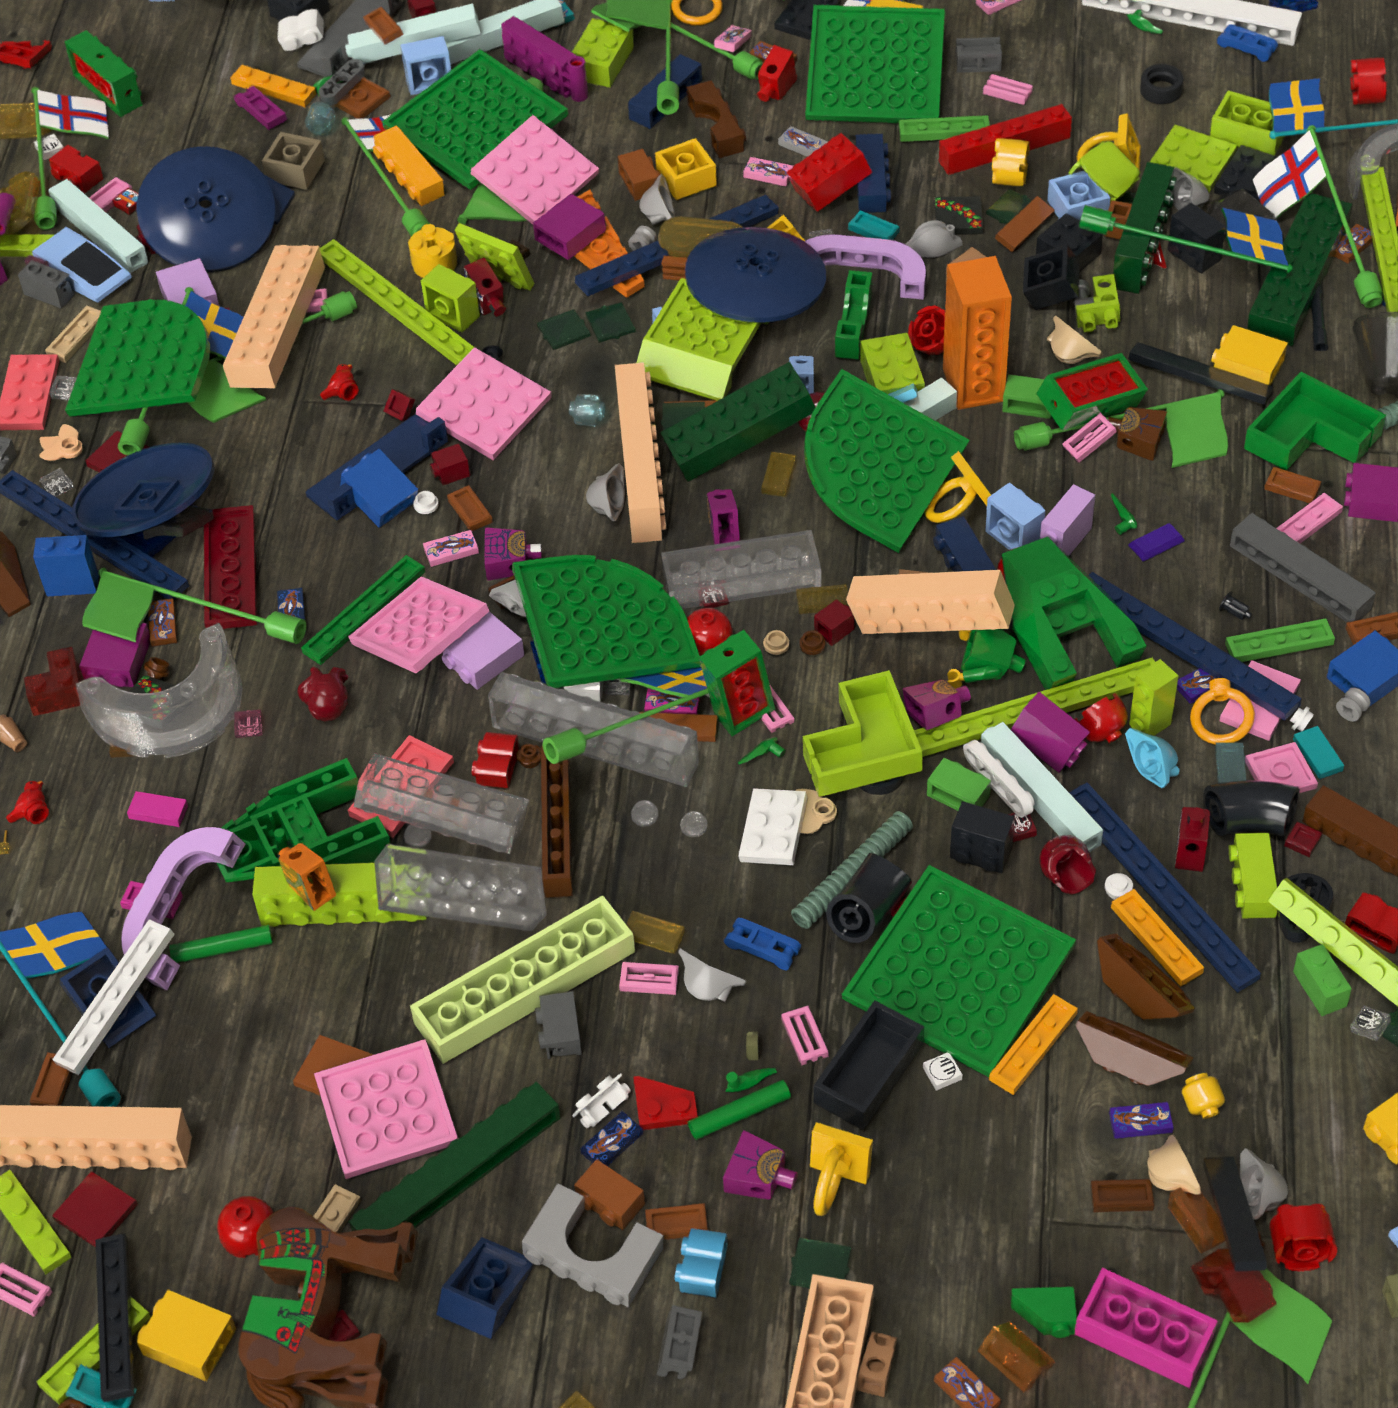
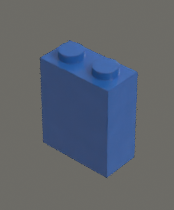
M380 449L373 453H367L354 467H347L341 474L340 486L347 483L352 487L355 504L378 528L411 506L418 494V488Z
M87 535L36 538L33 558L46 596L96 593L99 573Z
M1374 630L1330 661L1327 679L1344 693L1350 688L1362 690L1369 697L1371 706L1398 687V649L1386 637H1383Z

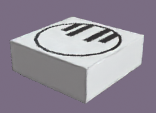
M55 134L42 138L43 159H49L63 149ZM35 141L34 145L38 151V143Z
M949 1053L923 1063V1069L935 1090L962 1080V1073Z

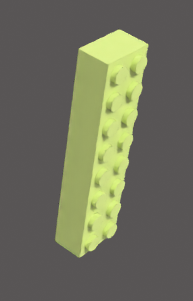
M601 896L410 1005L414 1024L444 1064L535 1011V1008L541 1007L539 996L568 992L635 952L633 933L604 896Z

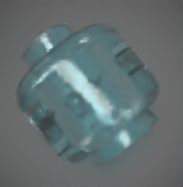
M324 102L312 103L306 114V127L315 135L328 134L334 125L335 110Z
M578 394L575 401H570L569 415L573 416L574 422L577 425L597 426L599 421L604 420L605 402H601V398L598 395Z

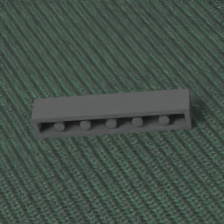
M1251 513L1233 529L1230 547L1345 622L1361 620L1372 610L1376 592L1351 577L1347 572L1332 565L1325 558L1318 556L1306 546L1293 540L1286 533L1279 531L1264 519Z

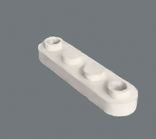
M977 740L964 744L963 751L968 763L977 773L983 774L987 779L991 780V788L1020 818L1032 813L1035 804L1032 795L1018 784L1017 779L1013 775H1009L998 759L993 758L986 746Z

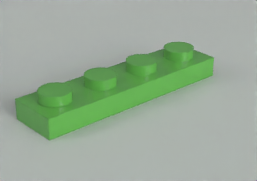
M988 115L899 120L900 142L944 140L989 126Z
M1327 619L1226 637L1225 645L1229 655L1241 662L1334 645L1335 637Z

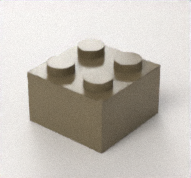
M284 132L279 133L262 160L266 176L282 185L305 190L308 189L325 162L321 140Z

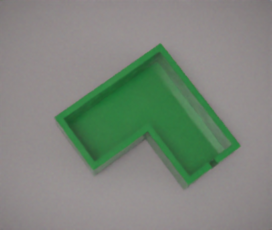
M1300 372L1247 428L1244 449L1286 471L1312 442L1352 463H1357L1368 451V447L1371 448L1381 437L1386 414Z

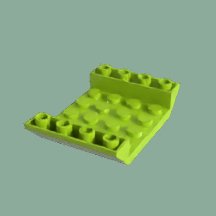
M681 278L645 335L636 363L644 362L645 372H650L651 381L718 401L726 397L731 389L732 372L760 324L768 325L769 322H746L719 315L699 303L688 289L686 280Z

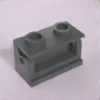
M1000 37L956 38L957 73L1001 71L1002 51Z
M31 260L18 274L24 295L62 309L75 295L71 289L70 282L66 281L69 277L68 273Z
M573 991L539 996L541 1007L535 1008L537 1025L543 1024L544 1030L538 1032L540 1049L546 1048L548 1059H550V1051L553 1052L554 1056L582 1055Z

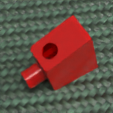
M773 45L758 73L760 90L757 96L760 100L765 102L769 98L781 100L797 81L793 51Z

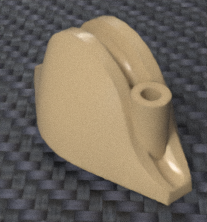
M1055 315L1053 318L1055 330L1046 340L1051 344L1052 350L1059 361L1066 364H1075L1085 358L1101 357L1103 355L1102 351Z
M1174 1135L1169 1136L1162 1147L1149 1151L1147 1164L1149 1178L1156 1187L1163 1190H1181L1193 1194H1201L1200 1185Z

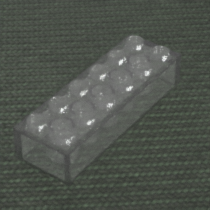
M812 530L661 553L666 591L670 598L673 596L676 598L682 609L716 602L725 603L821 588V565Z
M374 753L358 780L353 807L368 813L386 816L394 821L409 823L417 828L429 829L444 836L462 839L470 844H478L497 852L510 854L524 825L529 799Z
M387 844L374 861L379 910L533 931L547 915L541 867Z

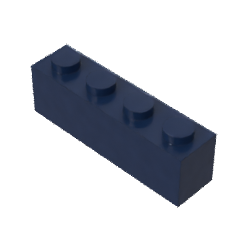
M681 54L670 62V81L676 83L679 87V102L687 95V87L699 84L702 81L701 63ZM666 68L658 73L650 83L645 85L636 96L630 99L628 102L629 120L651 129L666 115L657 108V87L660 83L666 81Z
M856 134V147L864 154L872 171L871 174L857 183L859 211L861 210L866 213L886 212V203H891V191L886 189V187H890V175L885 173L889 172V159L884 158L888 157V144L883 143V134Z
M964 516L936 525V535L933 537L934 546L937 551L942 552L948 569L951 568L953 572L996 570Z

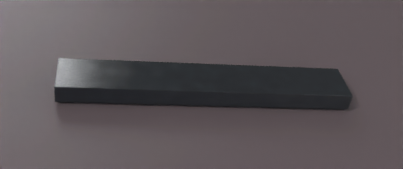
M1137 342L1129 352L1128 359L1130 361L1215 389H1221L1224 392L1260 404H1265L1273 392V386Z
M1234 1156L1204 1158L1203 1167L1234 1270H1266L1267 1260Z
M125 1233L95 1240L100 1388L103 1402L135 1396L128 1238Z

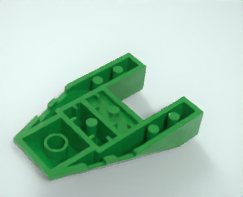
M1048 536L1002 553L1005 582L1015 604L1012 614V627L1045 690L1074 681L1077 672L1059 637L1094 624L1117 668L1141 658L1147 645L1133 621Z
M345 758L272 788L268 791L269 795L256 805L252 803L246 808L247 812L237 820L233 821L232 819L222 826L221 829L233 832L245 843V846L233 868L221 863H217L227 883L254 880L255 867L281 866L278 860L279 852L285 847L293 848L299 843L304 844L324 860L325 865L373 863L391 855L392 849L389 835L378 816L328 837L316 814L360 796L361 792L357 775L348 759Z

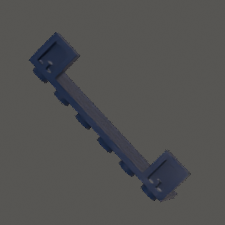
M413 415L308 489L306 496L338 521L357 507L352 487L347 483L340 486L341 474L347 467H354L367 453H373L380 449L402 473H405L448 442L445 421L438 416L430 423H427L418 415Z

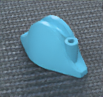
M1134 728L1128 729L1125 735L1136 768L1146 779L1160 788H1165L1170 781V777L1179 775V768L1176 766L1178 762L1176 751L1167 741L1160 737L1143 733Z

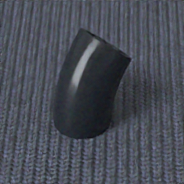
M1244 780L1208 785L1204 789L1203 805L1204 809L1210 811L1209 824L1217 835L1225 836L1235 833L1255 832L1285 837L1295 816L1300 789L1297 786L1271 781Z
M869 853L847 884L828 904L826 915L832 931L839 938L850 943H860L867 940L905 894L912 883L911 878L887 859L877 854Z

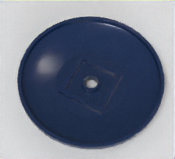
M193 147L167 156L150 170L143 180L138 193L137 218L140 230L149 246L169 263L176 266L200 258L206 272H219L243 264L257 254L265 245L275 221V201L272 189L263 173L245 157L217 147ZM203 200H209L212 203L209 208H203L199 204Z
M741 227L718 232L696 245L686 261L685 280L694 298L703 306L719 315L746 322H773L794 317L813 306L824 291L826 269L823 260L816 250L796 236L770 228Z
M168 443L137 451L103 469L82 488L73 504V519L78 528L83 532L98 537L124 536L154 527L179 514L201 496L214 475L213 460L207 450L190 443Z

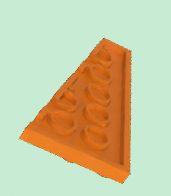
M590 189L578 196L579 199H583L586 203L601 210L599 203L594 200ZM605 217L606 231L574 255L575 258L589 269L628 254L625 247H622L620 239L607 217ZM639 274L612 287L628 298L644 287V279Z

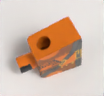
M302 843L295 845L293 848L285 847L279 852L278 860L287 883L313 911L337 896L325 862L320 856Z

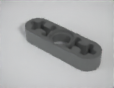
M358 59L347 61L319 89L320 102L326 106L338 103L365 76L364 63ZM340 81H347L343 84H337Z

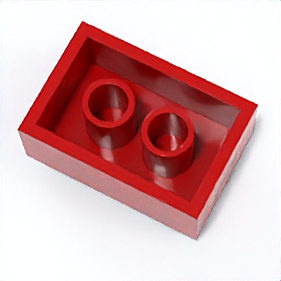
M840 133L804 160L794 165L786 173L795 191L818 212L871 174L872 171L864 154Z

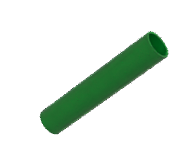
M269 925L171 944L169 949L171 959L176 963L273 944Z
M780 1080L688 1121L690 1132L693 1138L697 1140L790 1099L789 1088L784 1080Z

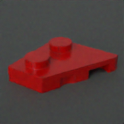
M31 41L2 42L0 44V61L19 65L23 68H31L52 49L51 41H44V44L41 46H31Z
M633 1076L640 1131L687 1125L689 1120L698 1117L693 1091L644 1077Z

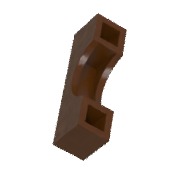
M712 80L687 87V103L695 118H707L716 122L710 128L711 145L718 158L744 152L745 131L743 128H739L737 118L731 114L728 102L723 101L720 89L715 87Z

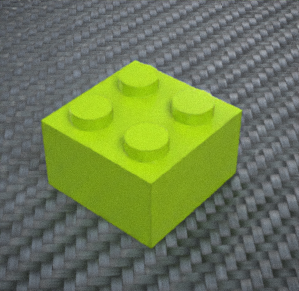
M438 264L421 280L425 310L442 323L463 333L480 317L476 285L470 278H466L452 269Z

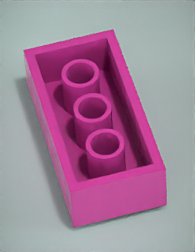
M1102 1268L1077 1317L1075 1335L1190 1388L1214 1338L1218 1320Z

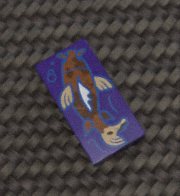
M1199 668L1178 679L1177 690L1192 704L1203 693L1209 691V682L1216 678Z
M1168 1102L1113 1107L1109 1109L1114 1139L1173 1133V1123Z

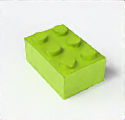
M591 19L572 51L576 56L585 59L587 83L609 88L612 86L634 48L633 29L627 32L608 21Z
M1227 91L1212 117L1210 136L1236 144L1237 147L1243 145L1275 156L1285 137L1280 136L1271 139L1269 136L1273 130V115L1270 102L1232 91Z
M908 333L861 340L860 361L868 384L886 394L895 392L913 383L916 386L917 392L925 388V382Z

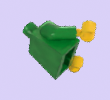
M1004 629L958 630L959 638L967 641L960 668L963 670V673L960 674L956 669H951L947 673L949 679L947 683L953 688L961 687L962 681L969 683L981 680H999L1008 669L1017 673L1022 671L1025 659L1013 654L1016 640L1007 634Z

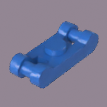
M1233 24L1227 25L1223 31L1224 33L1220 34L1217 38L1219 46L1223 48L1230 46L1256 55L1263 62L1267 61L1271 57V53L1278 47L1275 39Z
M744 918L736 919L733 924V931L729 932L724 939L725 945L734 950L740 949L770 961L782 970H789L793 962V955H797L801 949V944L797 940ZM749 934L748 938L743 937V935ZM777 946L783 948V952L777 951Z

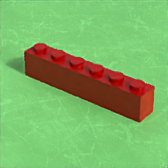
M1060 104L939 141V163L948 175L993 161V157H996V138L1029 141V151L1069 139L1072 117L1065 107Z

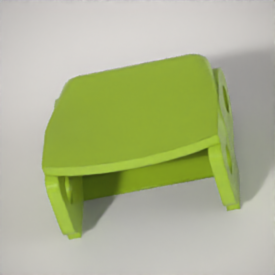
M1102 141L1098 146L1080 158L1068 172L1069 175H1072L1081 168L1085 170L1089 177L1102 190L1108 193L1111 198L1110 204L1112 200L1118 201L1140 180L1139 169L1111 141Z

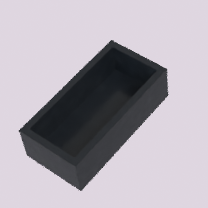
M874 1000L813 1085L814 1103L864 1130L924 1045V1026Z

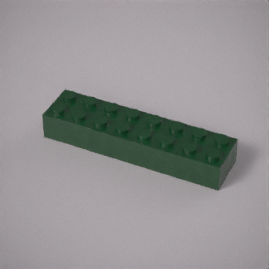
M1312 193L1305 197L1283 242V251L1287 263L1293 266V270L1287 273V270L1271 267L1249 312L1247 330L1287 342V345L1293 346L1311 308L1316 290L1320 282H1323L1341 238L1346 233L1334 199ZM1340 200L1349 225L1353 203Z

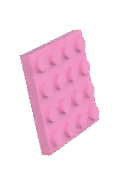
M534 115L471 169V175L531 224L569 194L575 195L599 174V168Z
M474 347L416 408V415L429 423L439 416L445 421L446 432L449 435L494 460L551 399V392Z
M421 576L353 632L349 639L352 645L417 673L456 639L460 638L469 628L478 623L489 612L487 604Z
M426 1039L314 1073L345 1179L447 1148L457 1138Z

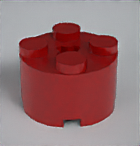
M1384 58L1351 60V73L1354 74L1353 77H1350V90H1355L1352 92V104L1384 102L1386 100Z
M1317 1203L1310 1206L1294 1207L1293 1205L1285 1204L1277 1208V1214L1270 1221L1269 1228L1275 1258L1279 1264L1280 1261L1285 1263V1268L1292 1271H1310L1320 1268L1319 1262L1327 1259L1329 1263L1335 1258L1337 1254L1336 1241L1330 1215L1326 1212L1324 1205Z

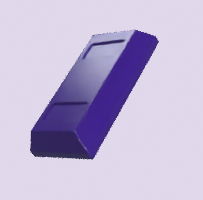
M1168 523L1132 541L1128 546L1144 562L1185 542V539Z

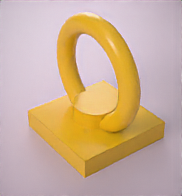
M1128 113L1119 115L1118 133L1104 132L1097 134L1084 142L1077 153L1078 162L1095 145L1102 141H1114L1115 146L1140 171L1141 145Z
M959 451L951 456V458L964 476L951 479L941 486L925 511L926 518L931 522L943 523L956 518L971 505L977 494L987 506V499L991 496ZM958 487L963 488L966 494L957 505L942 513L934 512L936 504L946 493Z
M816 1122L812 1131L810 1167L821 1170L814 1197V1212L816 1215L824 1216L831 1208L841 1177L866 1185L870 1176L872 1139Z

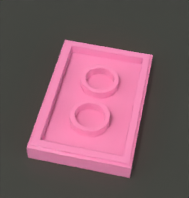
M1251 661L1249 667L1294 694L1300 686L1301 679L1255 661ZM1230 699L1220 716V722L1238 728L1244 719V711L1237 701ZM1251 701L1255 711V718L1252 728L1248 733L1270 741L1281 718Z

